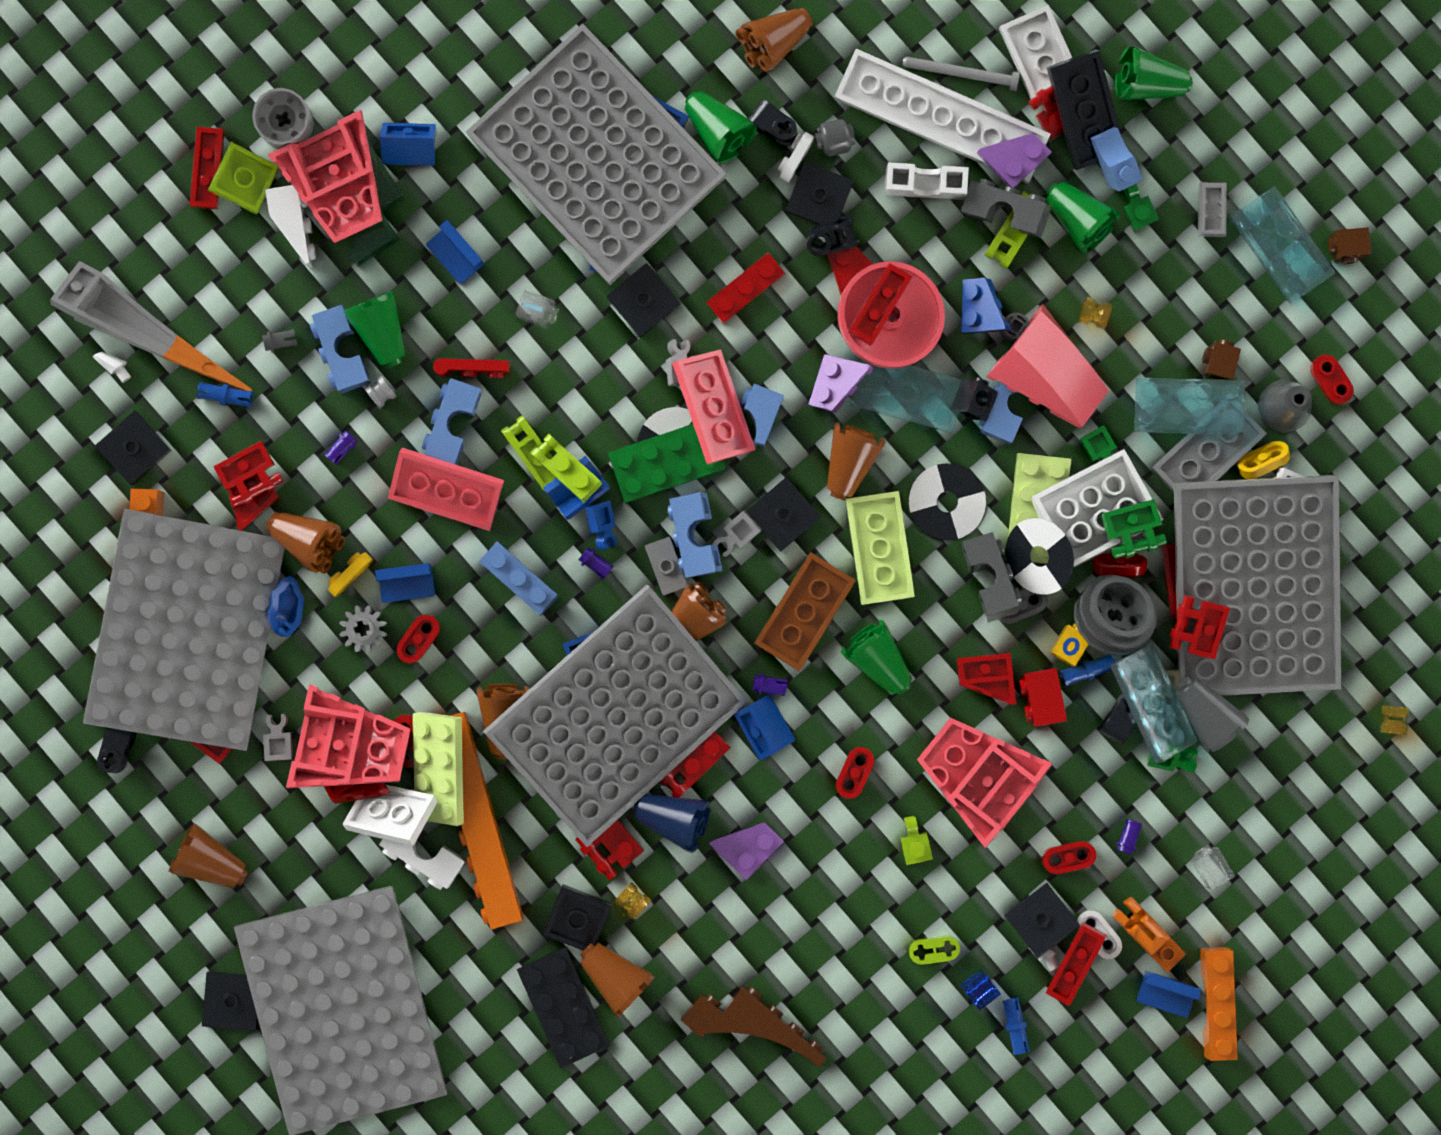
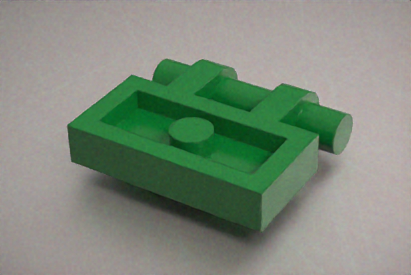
M1154 499L1109 511L1101 515L1109 541L1119 538L1121 546L1112 548V554L1115 559L1123 556L1125 558L1133 557L1135 553L1144 550L1148 552L1158 549V546L1167 544L1164 534L1155 536L1153 531L1154 528L1162 525ZM1142 532L1144 539L1132 543L1130 535Z

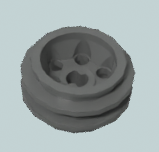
M1112 574L1096 578L1080 593L1074 604V620L1079 633L1090 646L1105 654L1122 656L1132 654L1151 637L1156 627V609L1150 595L1140 584L1127 577Z

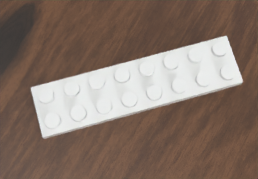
M855 49L834 96L835 100L986 166L988 165L977 154L980 148L1034 133L1046 145L1050 133L858 49ZM1034 170L1025 179H1023L1022 182L1028 184L1031 180Z

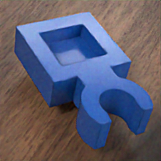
M610 500L585 507L590 532L597 534L595 541L597 549L605 550L608 547L617 546L616 536L611 530L616 525Z

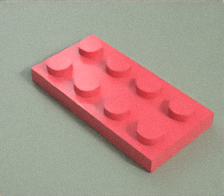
M721 349L677 360L672 363L707 465L756 450Z
M401 448L388 499L490 531L504 480Z

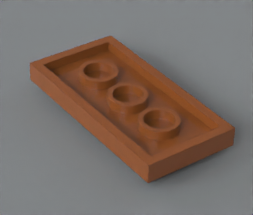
M810 552L754 644L800 672L856 580Z

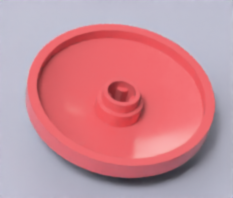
M889 261L870 265L857 273L842 292L838 305V324L842 337L856 356L873 366L897 369L915 364L932 351L943 332L945 310L942 297L931 279L911 265ZM891 263L912 276L874 343L869 346L848 333L885 268Z

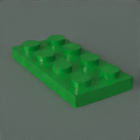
M693 424L608 452L625 504L726 470L723 460L707 465Z

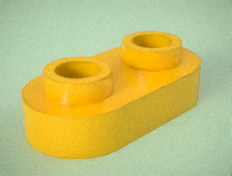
M1273 441L1245 454L1238 461L1240 475L1246 479H1256L1285 465L1290 460L1289 447L1282 441Z
M366 552L354 554L347 562L349 567L343 573L338 571L329 579L328 583L330 586L328 591L335 598L338 597L369 567L373 559Z

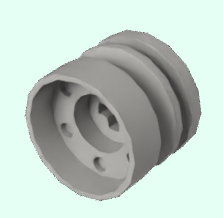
M285 88L270 89L262 94L254 104L252 113L254 127L265 142L272 147L280 149L288 144H298L309 139L314 126L312 112L302 97L294 91ZM288 116V119L291 121L290 125L285 124L282 127V124L279 122L280 118L285 119Z

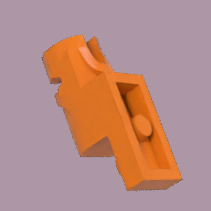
M1132 897L1126 899L1123 903L1131 910L1133 916L1129 919L1118 908L1112 916L1147 954L1168 973L1186 953Z

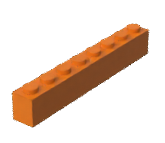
M466 712L451 715L462 717L464 824L461 825L463 830L459 831L462 846L468 847L470 856L466 857L469 871L470 873L475 872L477 882L473 883L477 899L482 898L484 908L481 909L483 922L485 925L489 924L492 930L522 921L524 917Z

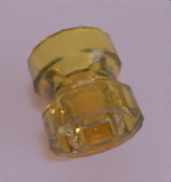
M1086 297L1081 308L1079 322L1083 324L1092 322L1097 328L1105 329L1111 314L1112 304L1108 302L1096 303L1094 298Z
M1382 706L1381 714L1384 716V719L1380 724V732L1407 735L1408 726L1405 722L1409 716V708ZM1388 717L1401 718V721L1388 720Z
M633 882L614 900L619 907H624L627 910V915L633 920L651 901L647 895H642L638 892V887Z

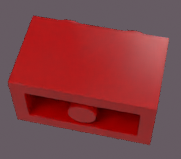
M1057 668L1022 674L1023 680H1019L1021 695L1027 698L1028 706L1024 707L1027 723L1031 722L1032 727L1067 721Z

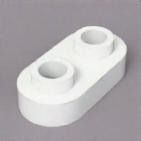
M805 132L803 136L800 134L796 136L791 145V148L794 149L791 157H784L777 170L781 172L779 178L788 183L791 181L815 139L813 135Z
M1094 910L1082 912L1077 919L1080 926L1082 922L1086 923L1088 919H1093L1095 922L1093 927L1107 934L1105 940H1110L1112 943L1109 949H1104L1102 944L1098 955L1105 959L1117 957L1122 950V942L1119 936L1100 913Z

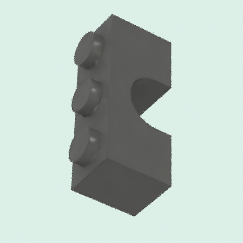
M981 179L980 183L971 180L961 209L965 215L992 223L996 211L1002 207L1009 206L1014 211L1011 227L1018 232L1041 238L1051 211V207L1045 203V198L1030 194L1029 198L1021 196V191L1007 186L1005 190L995 188V183L985 179Z
M991 532L962 541V551L970 574L986 571L995 578V582L991 587L979 590V600L987 623L1017 614L1022 599L1018 588L1013 589L1010 579H1013V573L1009 563L1004 564L1001 555H1004L1005 552L1001 540H996L994 533Z

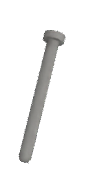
M905 57L902 64L907 68L1010 86L1012 91L1017 90L1020 75L1018 72L1007 75L912 57Z

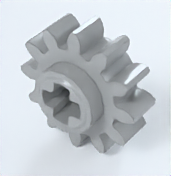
M355 606L356 614L353 615L351 612H345L349 620L348 622L341 621L339 623L341 626L346 627V631H342L339 635L342 637L348 636L349 639L346 641L345 646H351L353 643L356 644L355 652H360L362 646H365L367 652H371V644L381 646L378 637L387 636V633L381 631V627L386 626L387 622H379L378 618H380L382 613L378 611L372 615L371 606H367L365 612H362L360 606ZM361 622L364 625H369L370 630L366 631V636L363 633L357 632V627H361Z

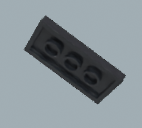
M1095 49L1046 67L1073 169L1075 170L1099 162L1090 138L1113 127L1118 128L1121 135L1100 51Z
M566 946L516 969L560 1069L610 1046Z

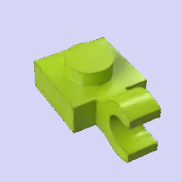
M905 817L904 823L908 836L900 838L906 865L932 860L927 833L918 832L916 817Z

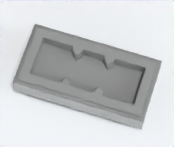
M1200 182L1198 184V237H1225L1227 183Z
M670 536L645 545L662 595L665 596L686 588L688 585L684 574L680 571L679 561Z

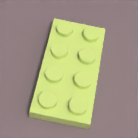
M1017 453L1008 536L1012 529L1026 519L1038 518L1031 497L1069 478L1071 459ZM1035 546L1030 552V558L1033 563H1048L1049 555L1045 548Z
M899 491L846 499L861 605L915 597Z
M425 712L413 713L414 791L434 795L438 801L427 821L454 826L464 824L462 717Z

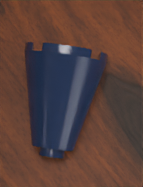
M645 794L634 804L633 813L636 814V820L683 850L694 853L699 846V843L695 842L700 835L704 836L711 808L707 807L710 805V802L705 800Z

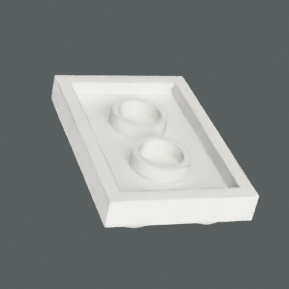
M1047 5L999 27L1030 99L1036 97L1035 93L1041 89L1046 90L1051 86L1046 67L1072 58L1050 7Z
M386 785L390 791L389 795L356 800L343 822V826L348 831L413 846L438 801L434 795Z

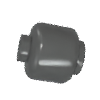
M844 119L821 123L819 133H815L817 149H823L826 156L848 153L851 150V145H855L852 125L847 124Z

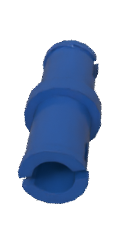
M200 382L197 390H202L197 392V399L216 401L223 406L232 404L251 408L253 400H247L254 398L253 391L233 389L230 385L226 384L217 386Z
M1107 654L1091 661L1083 660L1077 666L1060 670L1059 674L1063 685L1067 687L1070 684L1085 679L1088 681L1093 680L1096 675L1115 670L1116 665L1112 655Z
M1019 997L1002 1001L1007 1019L1005 1027L1006 1031L1010 1033L1013 1055L1030 1052L1025 1031L1027 1023L1023 1021Z

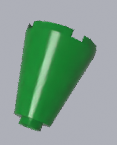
M1128 46L1120 57L1118 64H1123L1121 73L1116 72L1115 93L1120 99L1138 100L1183 97L1186 92L1191 90L1193 79L1186 69L1137 47Z
M695 91L687 97L685 111L712 157L718 163L723 164L731 161L740 154L737 149L742 144L745 147L750 144L757 130L750 119L704 91Z
M1066 182L1054 183L1046 193L1048 195L1046 202L1077 248L1084 254L1088 253L1086 248L1090 247L1093 250L1102 243L1114 229L1110 224L1114 219L1117 222L1120 219V213Z
M393 291L375 296L372 299L365 300L343 310L348 321L380 365L386 364L387 368L402 363L401 357L405 356Z
M878 620L880 625L875 626L874 623H871L855 634L849 640L852 645L848 650L843 647L841 654L891 695L896 693L902 695L911 687L909 683L912 677L887 624L883 620Z

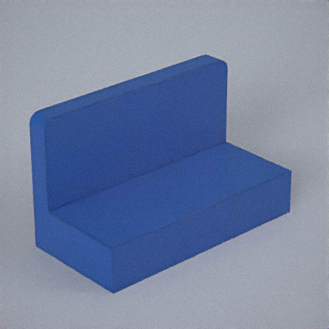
M383 123L380 134L382 163L388 165H435L434 144L436 124Z
M446 220L439 226L441 231L429 240L426 246L457 282L462 284L481 268L484 262L450 222Z
M584 456L579 462L602 482V485L585 503L557 478L543 487L567 520L571 519L610 489L587 456Z
M429 563L375 570L376 581L380 584L381 600L383 603L435 596L432 565Z
M770 694L734 713L759 761L795 741L792 732Z
M1145 970L1136 1000L1139 1003L1187 1018L1193 1000H1199L1201 989Z

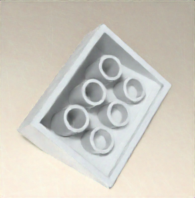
M1125 449L1031 497L1038 518L1052 522L1068 538L1074 555L1073 568L1121 544L1119 538L1109 541L1101 517L1103 513L1152 500ZM1158 510L1160 519H1161V521H1162V520H1164V519L1162 518V516H1161V514H1160V512H1159V510ZM1142 532L1132 534L1130 537L1133 538Z

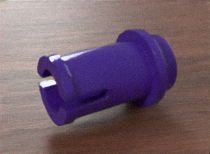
M347 431L343 434L340 433V438L324 454L335 465L339 464L351 448H356L355 444L358 440Z
M587 547L578 559L582 562L581 566L586 565L603 580L614 567L597 555L594 548L591 550Z
M762 673L760 676L755 675L753 691H757V694L761 695V692L785 696L787 679L764 677Z
M1129 819L1125 820L1120 842H1116L1118 845L1117 850L1133 855L1134 850H1137L1135 845L1142 823Z

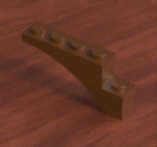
M743 985L723 1010L720 1008L722 1003L710 993L708 996L701 993L681 1016V1021L701 1038L704 1034L709 1033L754 1035L785 1045L805 1056L818 1067L826 1060V1056L823 1054L824 1047L814 1039L809 1042L802 1036L804 1030L793 1021L788 1024L781 1017L784 1013L775 1005L771 1004L768 1007L762 1002L763 995L752 986L747 989Z

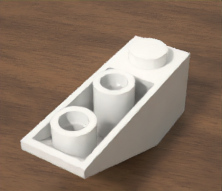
M293 185L265 189L269 216L309 268H313L312 260L316 259L314 244H310L308 234L312 233L310 218L305 217L304 210L308 205L298 196L299 193Z

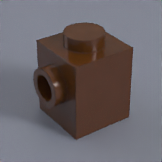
M1369 227L1342 229L1333 232L1331 238L1328 239L1329 254L1333 255V261L1341 260L1342 264L1357 263L1358 259L1369 256L1371 254Z
M1219 340V342L1211 344L1210 348L1206 347L1202 357V363H1205L1202 376L1227 383L1232 381L1241 348L1234 347L1235 343L1228 340Z

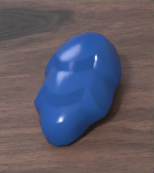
M291 576L283 578L277 587L271 591L270 607L268 608L270 627L274 633L281 637L290 636L298 628L303 617L304 596L299 590L296 579Z

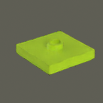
M231 142L208 191L257 215L266 197L265 189L270 188L279 167Z

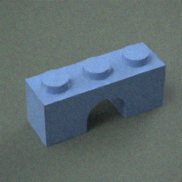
M343 305L311 315L314 323L310 324L314 338H320L323 347L319 349L321 359L324 364H329L331 373L327 375L332 389L337 388L341 394L371 384L366 365L360 355L352 358H343L338 353V345L341 339L354 334L352 325L343 311L346 309Z
M451 378L448 384H443L439 396L440 399H443L440 409L435 408L431 418V424H434L431 435L426 434L423 441L422 449H425L424 455L458 465L466 441L453 436L450 432L449 424L451 419L460 413L475 416L483 393L481 388Z
M1001 383L1000 387L996 385L994 387V390L998 392L987 421L980 420L978 425L983 426L981 434L1010 445L1023 418L1010 412L1007 401L1008 397L1014 392L1005 388L1006 385Z
M698 492L669 499L668 514L670 520L674 521L676 532L673 533V539L676 547L680 549L679 568L681 573L685 574V578H694L723 571L718 545L701 546L694 536L695 528L700 522L712 519L707 493Z
M496 542L479 561L540 616L559 597L558 594L499 542Z

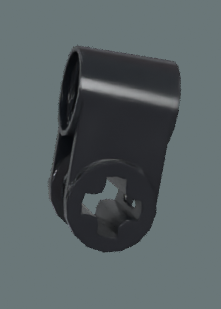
M761 99L748 118L756 126L757 132L766 135L781 146L792 145L798 135L795 121L764 99ZM790 128V134L784 133L781 135V129L786 130Z
M843 216L811 227L807 233L808 251L814 256H823L857 246L859 239L854 235L851 225L853 223L852 217ZM823 237L826 241L821 245H816L812 242V239Z
M1132 692L1120 694L1111 711L1103 720L1099 732L1123 745L1130 736L1134 724L1143 710L1142 698ZM1134 698L1133 703L1136 707L1134 709L1129 708L1126 711L1127 706L1124 704V701Z
M105 727L103 741L97 757L98 767L106 773L122 772L127 766L137 732ZM109 757L117 760L116 765L108 762Z

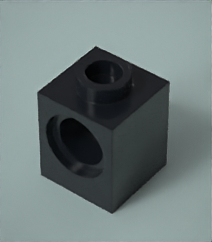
M974 377V380L962 379L951 409L968 419L987 421L998 391L989 387V382L982 378Z

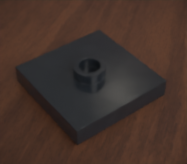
M805 161L785 212L817 225L840 218L854 180Z
M645 263L606 296L608 301L640 338L681 305L680 301L648 263Z
M136 410L130 413L95 445L131 486L172 451Z
M787 477L746 511L780 552L821 518Z
M1045 883L1005 914V917L1037 959L1080 928V924L1048 883Z
M562 884L543 935L583 951L590 943L596 946L613 903Z
M206 972L202 1027L256 1031L258 1017L246 974Z

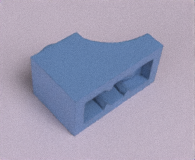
M1113 127L1090 138L1108 187L1121 191L1143 180L1135 156L1126 147L1118 128Z
M753 384L752 390L746 388L741 403L745 404L744 412L751 415L756 426L754 444L764 447L784 395Z

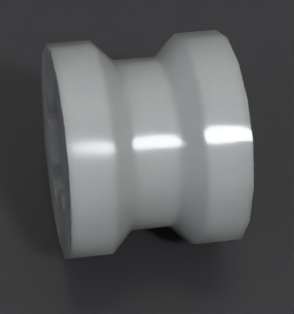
M382 375L377 377L374 384H368L364 387L379 409L384 407L388 399L397 397Z

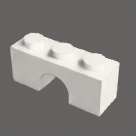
M888 162L885 195L964 200L967 195L969 167L941 166L939 169H921L915 167V164Z
M382 839L379 844L384 848L382 852L393 860L400 858L407 863L405 867L416 875H419L421 872L428 876V882L440 890L442 887L448 889L466 863L464 857L447 846H443L434 858H425L418 853L416 842L411 846Z

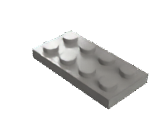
M1229 395L1151 469L1173 493L1174 483L1217 481L1267 433Z

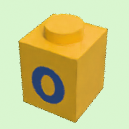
M1075 623L1073 626L1065 625L1049 653L1073 667L1076 666L1088 643L1079 633Z

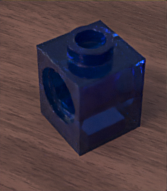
M982 969L960 985L979 1010H982L1001 995Z

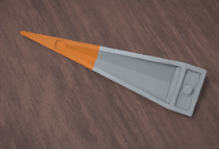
M81 261L77 263L50 299L52 306L73 316L77 322L220 383L230 385L234 389L252 391L246 384L170 330L121 290L107 276Z

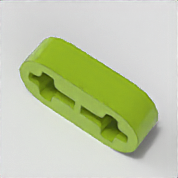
M947 935L923 938L913 941L909 946L908 953L913 962L921 965L954 960L959 955L960 945L954 937ZM945 941L955 945V949H952L950 952L951 955H946L944 951L936 952V948L943 947ZM920 944L924 949L932 948L933 950L931 953H925L924 959H920L918 955L913 954L914 951L918 950V945Z

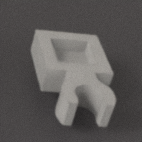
M676 339L668 342V352L672 355V357L666 360L668 386H680L672 363L687 358V353L690 350L688 340L681 342V350L676 345Z
M744 510L723 528L728 535L720 536L714 541L713 545L725 542L728 548L722 555L726 557L733 552L735 543L740 548L744 547L762 529Z
M281 714V722L278 725L273 723L272 715L266 716V724L271 729V734H263L265 761L293 759L292 732L284 733V727L288 722L286 714Z

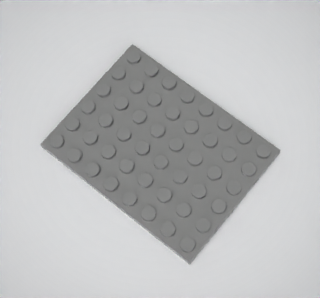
M583 23L466 131L468 136L609 285L620 277L727 177V173Z
M1325 475L1174 483L1176 608L1178 609V605H1182L1184 595L1195 598L1192 606L1194 609L1199 610L1202 600L1230 607L1215 660L1188 653L1189 642L1182 640L1180 650H1177L1180 682L1187 677L1190 679L1198 678L1220 696L1341 689L1339 476ZM1189 617L1186 632H1193L1196 622L1195 618Z
M124 509L83 724L247 751L270 629L268 608L270 607L271 591L278 585L284 547L271 536Z
M646 585L483 732L585 846L588 847L747 701L652 588Z
M393 885L234 927L289 1135L447 1095L446 1085Z

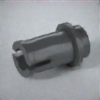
M291 329L273 334L270 331L267 332V335L262 336L265 351L271 350L274 353L275 349L298 346L297 338L285 340V338L296 336L295 330Z

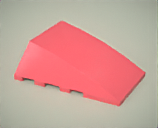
M362 110L338 120V125L298 144H288L268 154L269 158L281 169L285 179L299 193L298 196L312 210L314 217L334 243L382 221Z
M1044 304L1031 317L1028 327L1011 349L997 361L986 376L992 381L998 380L1006 385L1005 388L1014 393L1018 391L1029 397L1030 402L1049 408L1050 413L1079 429L1084 426L1109 392L1096 371L1076 348Z
M309 684L304 705V721L295 761L291 763L286 788L400 782L410 728L379 714L375 715L366 711L361 706L353 705L334 694H328L319 690L318 687Z
M952 718L946 722L917 759L985 848L1006 827L1053 764Z

